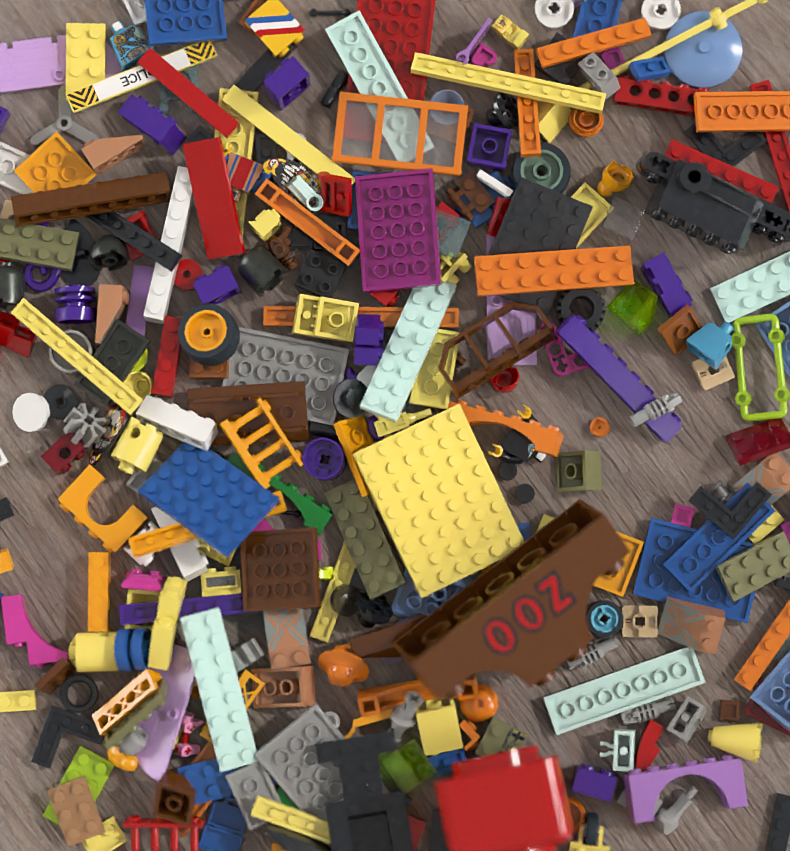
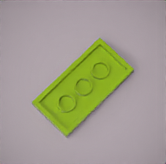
M81 745L59 786L85 776L96 802L114 768V764ZM50 801L43 817L60 825Z

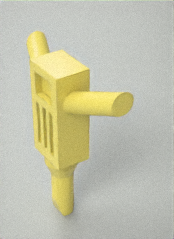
M430 408L416 413L406 414V412L400 414L397 423L375 415L379 420L374 422L378 438L384 436V439L392 436V433L409 428L417 420L432 416Z

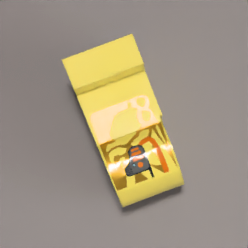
M500 15L491 26V29L515 50L520 49L529 38V33L521 30L503 15Z

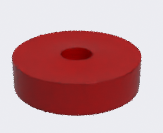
M192 259L180 260L174 284L179 289L185 291L195 289L193 285L196 282L195 279L203 275L200 265ZM187 271L191 273L189 278L184 277V273Z

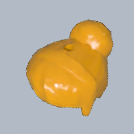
M613 160L603 170L602 180L597 184L598 194L602 197H608L613 192L628 189L633 182L634 172L625 165L619 166Z
M115 746L110 750L107 749L109 761L117 768L131 772L137 768L138 758L136 756L120 753L119 748Z

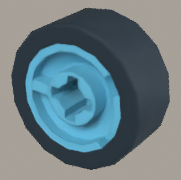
M600 600L593 603L586 612L589 631L598 637L615 635L623 624L621 609L609 600ZM602 615L607 616V622L603 623L600 621Z

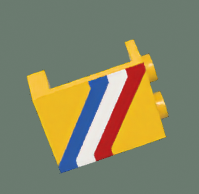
M279 0L266 1L244 22L271 50L274 58L278 55L283 57L289 51L288 47L292 43L296 45L304 38L305 30Z

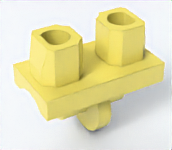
M458 251L454 256L449 252L446 257L440 254L442 282L448 281L457 284L459 278L454 272L459 269L462 273H466L472 267L465 253Z

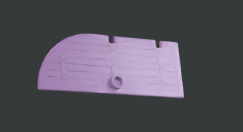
M66 35L57 36L58 43H52L51 37L12 42V49H7V43H0V93L66 85ZM105 42L106 79L121 73L122 70L112 47Z
M487 234L486 256L489 254L495 239L494 236ZM499 295L486 296L487 316L513 301ZM511 310L499 318L517 345L522 339L530 338L537 331V317L535 313ZM495 321L487 325V361L492 358L496 359L501 356L506 349L513 348ZM537 351L514 365H537Z
M176 644L173 646L172 660L167 671L151 668V670L159 672L161 677L168 683L166 702L161 708L158 709L156 707L146 721L142 720L138 724V727H141L146 732L148 738L146 747L135 756L138 758V763L144 772L156 781H159L166 771L196 679L189 650Z

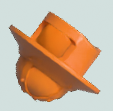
M349 644L338 645L333 650L324 651L319 655V667L328 676L331 684L348 687L352 683L363 682L368 678L370 671L368 665L362 660L363 658L346 652L348 650L352 651Z

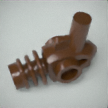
M286 225L278 237H269L265 248L277 260L282 258L280 263L284 261L283 266L287 264L285 268L291 271L298 263L297 259L292 260L294 256L290 257L293 252L288 254L291 250L288 246L291 241L287 237L292 228Z

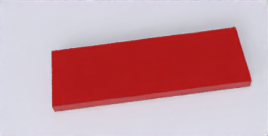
M221 137L182 144L207 259L245 253Z

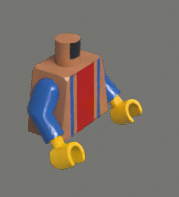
M229 143L228 149L223 148L234 201L238 202L241 192L250 195L252 192L256 193L266 178L270 179L272 171L277 167V163L270 167L268 165L270 159L264 164H260L230 152L232 145Z

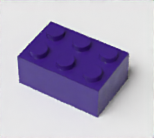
M294 56L290 59H284L279 64V69L275 72L272 70L265 76L264 86L266 94L281 111L311 86L309 73Z

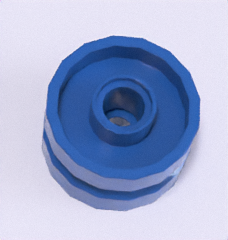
M131 628L118 629L115 636L114 655L120 672H132L134 668L137 671L151 670V667H148L152 637L149 628H136L134 632Z

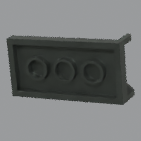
M117 319L92 357L124 383L151 341ZM82 373L80 374L74 385L105 406L111 407L113 405L111 404L112 399Z

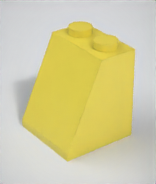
M424 700L416 709L424 755L435 756L441 752L463 748L454 700Z

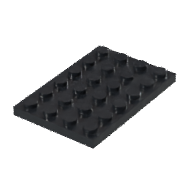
M520 177L488 255L576 249L593 206ZM558 291L499 296L516 303L538 306L543 314L548 315Z

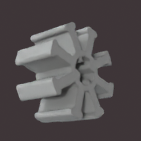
M80 404L77 409L74 407L64 419V423H68L63 429L64 433H75V436L71 439L72 443L77 444L82 438L83 446L90 447L93 442L97 443L105 433L106 428L102 427L107 422L104 416L102 418L94 417L99 411L98 408L93 407L88 413L86 404Z
M255 638L231 652L236 673L265 655Z

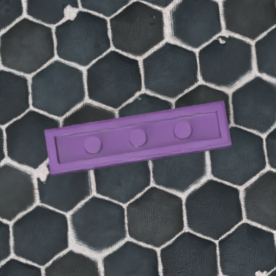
M134 265L126 325L145 337L147 321H145L143 315L154 267Z

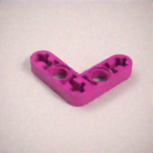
M550 322L557 340L551 341L544 347L553 372L561 377L588 368L586 364L583 366L575 364L574 359L578 356L576 353L567 356L561 338L555 333L557 327L554 323ZM552 344L560 346L561 350L556 355L552 354L549 350ZM561 355L564 356V358H561L560 360L562 365L566 364L567 366L564 369L565 372L562 373L561 370L557 371L556 367L559 366V363L557 360L553 362L552 358H558Z

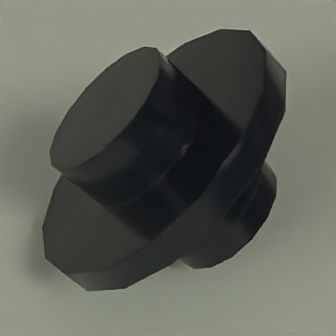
M346 379L340 382L333 393V405L336 411L347 418H355L362 415L365 410L360 409V404L367 391V387L356 379Z

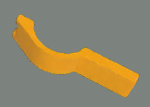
M393 708L385 710L381 714L353 719V726L344 737L346 739L350 738L355 732L356 727L390 718Z

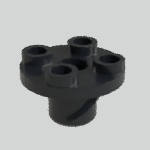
M502 92L495 94L493 97L494 107L486 112L488 122L494 127L502 123L510 129L518 127L516 99Z
M360 593L355 601V608L359 613L357 614L358 621L365 628H372L375 624H386L393 616L392 608L384 595L370 600L367 593Z

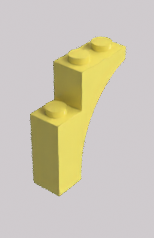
M169 576L166 580L159 598L157 618L153 625L148 667L166 671L169 668L179 614L188 580Z

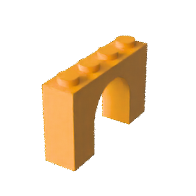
M89 465L58 498L61 502L59 506L67 513L71 511L75 515L73 519L81 526L85 524L90 529L88 533L96 540L99 537L104 542L102 546L110 553L112 551L118 553L129 541L128 538L133 537L149 517L133 504L115 523L110 525L96 523L89 514L88 502L91 495L106 478L92 465Z

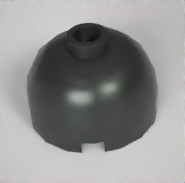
M104 235L97 239L90 248V265L99 271L109 267L108 271L120 269L126 266L127 260H129L126 245L121 239L111 235Z

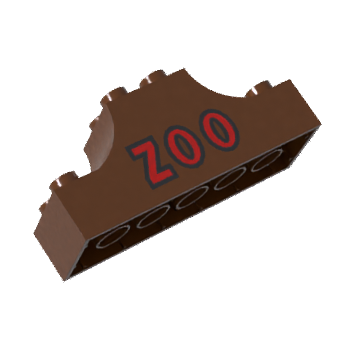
M579 499L394 641L392 645L416 678L438 701L443 697L447 700L455 698L465 689L466 684L464 681L473 674L485 671H503L513 674L528 687H532L534 684L537 687L543 686L555 677L556 671L554 669L565 660L568 662L576 661L587 652L586 644L594 639L589 631L586 620V606L590 591L597 578L602 574L611 576L621 570L625 564L623 558L631 553V551L607 516Z

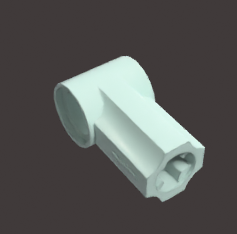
M299 175L288 182L286 187L302 203L304 208L311 211L321 209L323 206L322 197L316 194ZM311 197L316 199V204L313 207L309 205Z

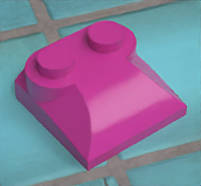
M130 569V572H126V577L121 587L162 592L165 585V576H161L162 572L150 571V574H142L141 569Z

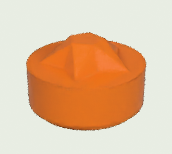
M597 417L590 423V431L595 437L603 438L610 432V424L606 419Z

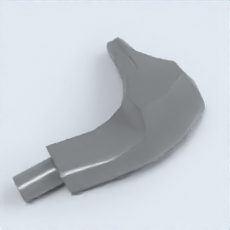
M692 785L686 793L681 794L675 804L669 809L662 808L654 816V821H652L654 826L665 835L673 832L679 825L678 819L693 802L691 798L698 790Z

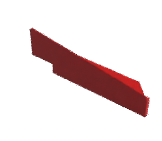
M0 311V345L29 358L37 335L29 328L20 326L21 321L14 315Z

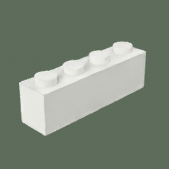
M147 395L136 412L137 419L141 421V424L146 425L148 423L164 434L205 451H208L218 434L216 423L212 419L202 418L190 410L185 411L174 403L168 404L157 396Z
M154 507L151 509L160 528L178 523L159 508ZM197 539L170 547L183 577L188 581L208 571L206 565L209 562L204 553L200 554L198 548L201 546Z

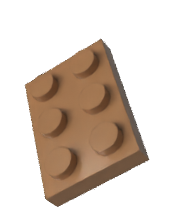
M85 776L47 790L68 847L106 832Z

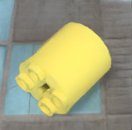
M130 417L111 454L112 458L120 462L118 469L130 475L135 470L143 473L147 472L164 435L156 427L148 423L143 425L140 423L141 421Z
M117 631L84 632L75 635L69 645V660L78 672L118 671L114 655Z

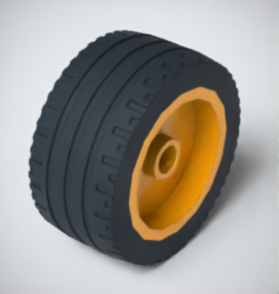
M205 303L197 305L185 313L179 325L178 338L182 349L193 361L205 366H216L224 363L235 354L240 341V331L235 319L227 310L216 304Z

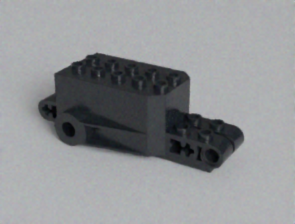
M651 152L637 161L636 170L638 173L646 177L645 180L649 183H657L644 211L651 218L662 221L671 228L679 229L685 232L686 235L697 238L703 243L720 249L721 252L729 255L743 251L751 232L758 235L762 233L768 236L767 239L774 243H778V241L782 243L790 242V212L709 173L701 163H687L681 159L674 161L657 152Z

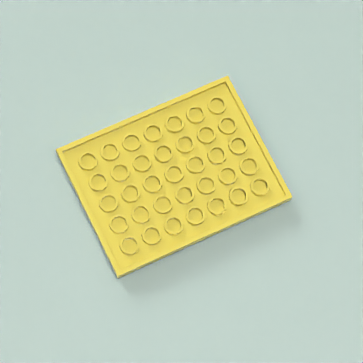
M460 404L353 454L420 598L501 560L524 542Z

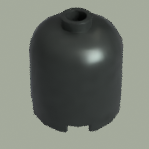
M255 247L251 250L248 248L245 250V253L240 255L238 272L259 297L265 295V290L269 289L272 291L284 279L282 276L283 272H288L264 247Z
M2 262L0 266V309H7V305H15L16 307L23 298L25 299V275L21 269L14 267L13 263Z

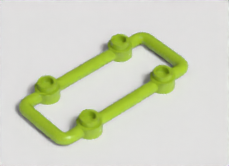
M774 314L739 317L733 322L734 330L731 337L732 347L735 348L739 390L735 396V402L740 406L741 416L745 421L749 422L783 418L787 414V401L790 399V391L785 387L781 346L785 339V334L780 329L779 319ZM771 321L772 330L769 332L768 338L774 345L778 386L774 392V397L779 402L780 411L749 414L748 405L751 403L752 398L746 392L742 347L746 344V338L741 334L740 325Z

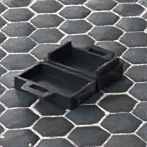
M320 210L315 211V216L337 233L338 225H342V237L346 238V223L339 221V215ZM289 220L282 221V230L286 223H290L292 228L287 237L291 241L290 249L310 250L313 248V242L314 250H327L315 240L313 241V238Z

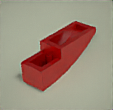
M651 719L643 729L635 754L634 769H641V772L648 770L647 767H650L661 750L654 744L665 729Z

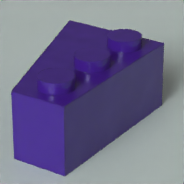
M131 94L118 113L128 123L153 139L157 145L163 146L173 156L187 138L176 126L177 122L169 115L164 117L162 115L163 112L156 106L151 108L148 105L149 102L142 96L137 98Z
M664 252L642 265L640 268L641 272L669 318L686 304L690 307L692 306L690 294L682 287L680 277L674 272Z

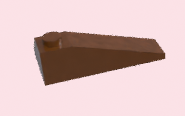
M417 613L350 638L348 640L352 653L359 658L401 657L392 643L428 615Z

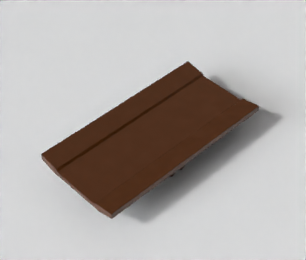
M305 381L188 389L189 410L202 418H210L216 423L218 434L211 446L232 445L219 424L225 420L234 422L258 407L256 400L259 398L262 401L266 400L271 407L269 412L288 441L309 440ZM261 413L238 428L236 433L240 439H245L268 424L269 421ZM273 429L253 443L276 442L280 438Z

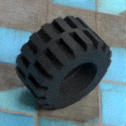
M595 288L564 291L556 305L558 323L561 325L571 315L569 307L574 300L583 299L592 307V314L589 319L585 320L587 323L585 326L589 330L593 329L595 331L604 320L606 312L605 300L602 299V294L595 291Z

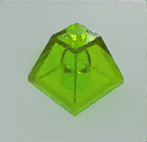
M634 280V285L626 286L607 308L629 329L640 336L654 320L658 296Z

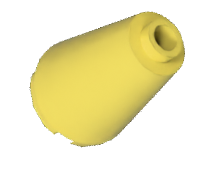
M763 724L714 726L713 730H709L708 742H711L712 747L758 763L762 741L760 733L761 730L763 731Z

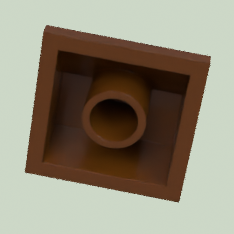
M166 770L157 783L153 815L190 827L196 791L185 776Z

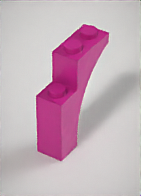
M23 594L1 597L7 644H12L13 647L24 646V642H27L29 665L35 664V668L47 667L49 662L56 664L61 658L69 660V651L49 644L34 629L26 612Z

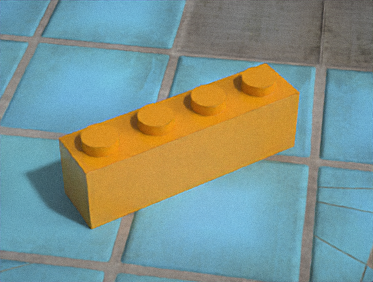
M89 552L88 632H109L111 553Z

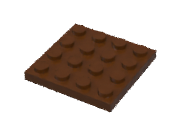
M317 527L253 531L240 543L243 612L321 607Z

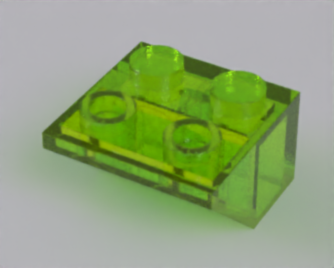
M415 739L382 760V763L401 791H404V795L437 772Z

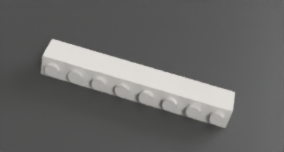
M178 166L161 242L181 254L194 195L188 168ZM157 262L155 263L143 315L145 321L164 324L178 264L170 272Z

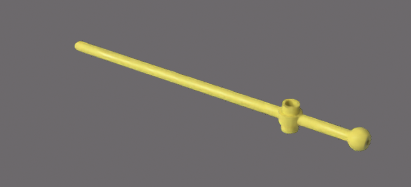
M745 0L724 12H721L720 7L714 8L709 12L710 19L617 66L611 71L617 76L627 71L632 61L650 59L712 26H715L717 30H721L727 26V18L756 3L764 4L768 0ZM589 82L579 86V88L588 90L593 88Z

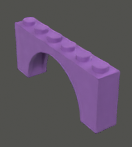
M731 754L722 756L723 759L716 760L715 757L704 758L702 763H697V760L685 761V765L678 766V763L666 764L667 768L662 769L659 766L647 767L648 771L641 772V769L629 770V774H623L629 822L654 821V808L661 790L673 779L688 774L697 775L707 780L717 791L723 808L730 809L748 806L742 759L734 758V755Z

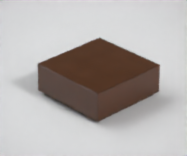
M720 699L718 719L739 721L741 702Z

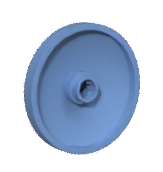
M697 11L680 18L671 27L665 42L710 19L709 11ZM726 20L727 26L721 30H717L715 26H712L664 51L665 61L672 75L678 81L692 88L709 89L723 84L734 74L741 60L742 43L736 28L729 20Z

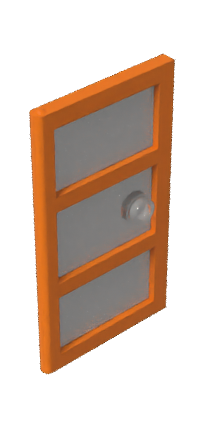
M340 92L333 156L331 157L332 162L409 171L432 168L433 173L460 176L462 174L461 167L468 105Z

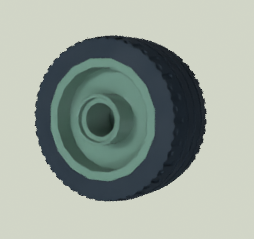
M541 142V157L521 158V152L517 155L512 167V181L515 188L520 177H523L561 194L565 191L570 180L571 168L562 150L552 144ZM543 171L544 176H539L537 172Z

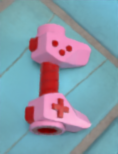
M191 712L184 713L180 725L182 730L181 743H178L175 747V753L181 757L200 753V746L189 742V734L197 727L203 725L204 721L200 718H194V714Z

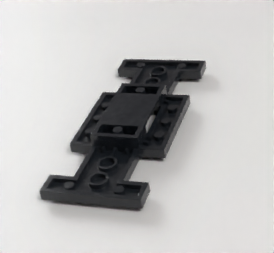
M394 731L315 744L318 764L338 761L344 801L324 804L332 851H392V849L393 851H414L404 791L386 794L383 791L378 754L397 751Z

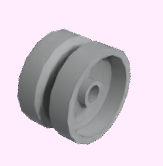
M75 330L63 331L91 356L94 355V346L88 337ZM49 347L50 360L56 368L65 374H81L54 349Z

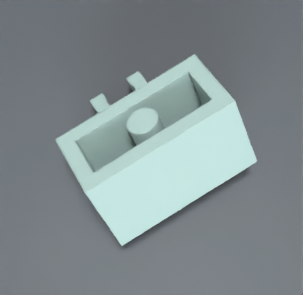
M615 729L614 744L600 741V745L614 749L613 751L608 750L606 753L600 752V757L614 756L613 770L629 771L634 769L636 730Z

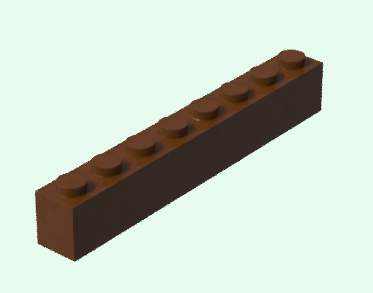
M156 172L142 176L137 175L129 178H118L111 181L11 196L16 227L167 203L171 199L166 172Z

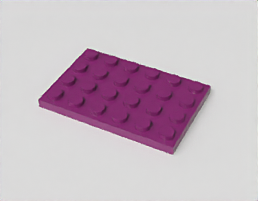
M433 169L355 176L363 292L442 285Z

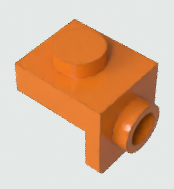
M463 719L459 726L471 738L463 748L466 751L470 748L472 751L480 743L478 741L480 736L475 732L477 727L470 720L466 722Z

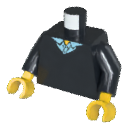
M525 404L523 405L525 407L524 413L517 410L521 418H524L522 419L523 422L529 423L530 420L538 422L531 413V409ZM514 429L509 432L500 446L492 444L495 446L494 453L488 451L489 455L495 456L509 464L526 463L531 456L541 463L546 454L534 450L535 445L527 436Z

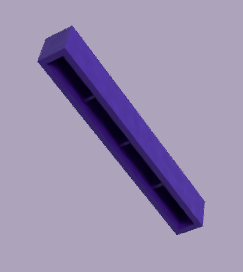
M570 315L557 328L555 333L634 414L643 410L646 404L655 401L654 391L649 386H643L639 382L641 378L634 371L630 372L626 368L627 364L620 357L616 358L612 354L614 350L605 343L603 345L598 340L600 336L593 329L589 330L585 326L587 323L582 317ZM673 412L666 413L654 421L647 420L643 422L664 443H668L683 427L679 423L681 419Z

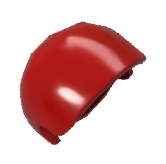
M509 367L491 378L489 382L497 392H512L518 385L520 374L516 367Z

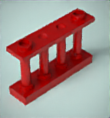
M131 815L125 819L123 827H131V851H139V827L151 828V851H159L158 828H170L171 851H179L178 828H190V851H198V828H203L205 819H200L199 816H192L191 826L188 827L163 818H141L139 815Z

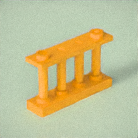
M259 398L256 400L258 407L234 422L225 420L219 425L255 481L266 489L270 486L268 483L271 481L270 478L293 463H296L298 467L302 466L301 460H303V456L298 449H293L269 412L271 407L266 400L262 401ZM263 413L269 423L245 439H240L236 433L238 428ZM274 429L280 439L258 454L250 455L247 450L249 448L248 445ZM285 446L291 456L267 472H261L258 467L259 462Z

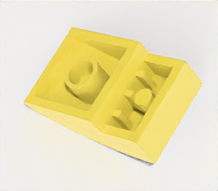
M299 294L297 296L292 334L353 342L359 303Z

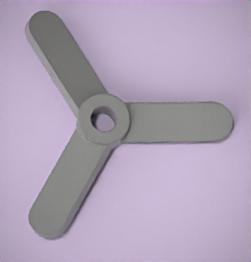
M62 85L58 90L59 118L55 123L34 134L30 138V142L33 146H40L56 131L59 134L68 132L84 142L92 139L95 141L99 139V136L71 120V107L69 102L66 101V85ZM68 121V125L63 127L62 122Z

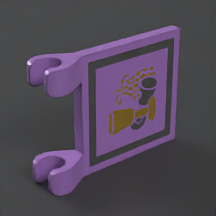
M488 18L467 49L457 54L456 60L458 62H463V65L468 64L469 58L491 29L492 19Z

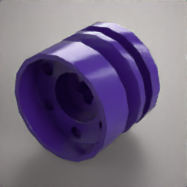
M80 284L55 288L54 294L63 296L55 298V302L64 304V307L55 309V322L59 324L96 322V308L87 306L88 303L96 301L95 297L87 296L95 294L96 288Z
M329 438L313 440L306 446L303 452L305 469L310 475L319 480L331 481L337 479L343 474L347 466V458L340 444ZM323 456L331 458L328 460V465L322 463V461L324 460Z

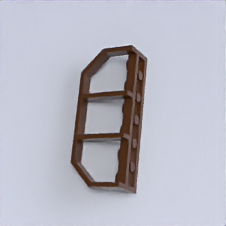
M510 302L445 342L438 367L439 372L450 386L454 398L458 400L555 339L553 326L538 306ZM511 310L535 313L542 320L546 328H540L533 336L522 339L517 345L499 318ZM495 321L513 348L506 349L501 356L486 362L469 336ZM465 339L483 367L472 370L467 377L458 379L453 383L444 370L449 349Z

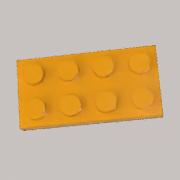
M360 415L355 418L339 421L333 425L361 496L365 497L371 495V492L353 454L373 445L374 442L368 433L364 416Z

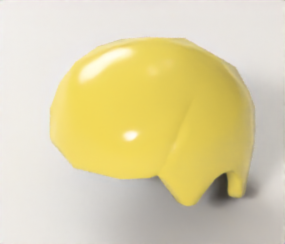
M130 372L124 384L144 400L147 395L150 396L152 394L153 380L146 372Z

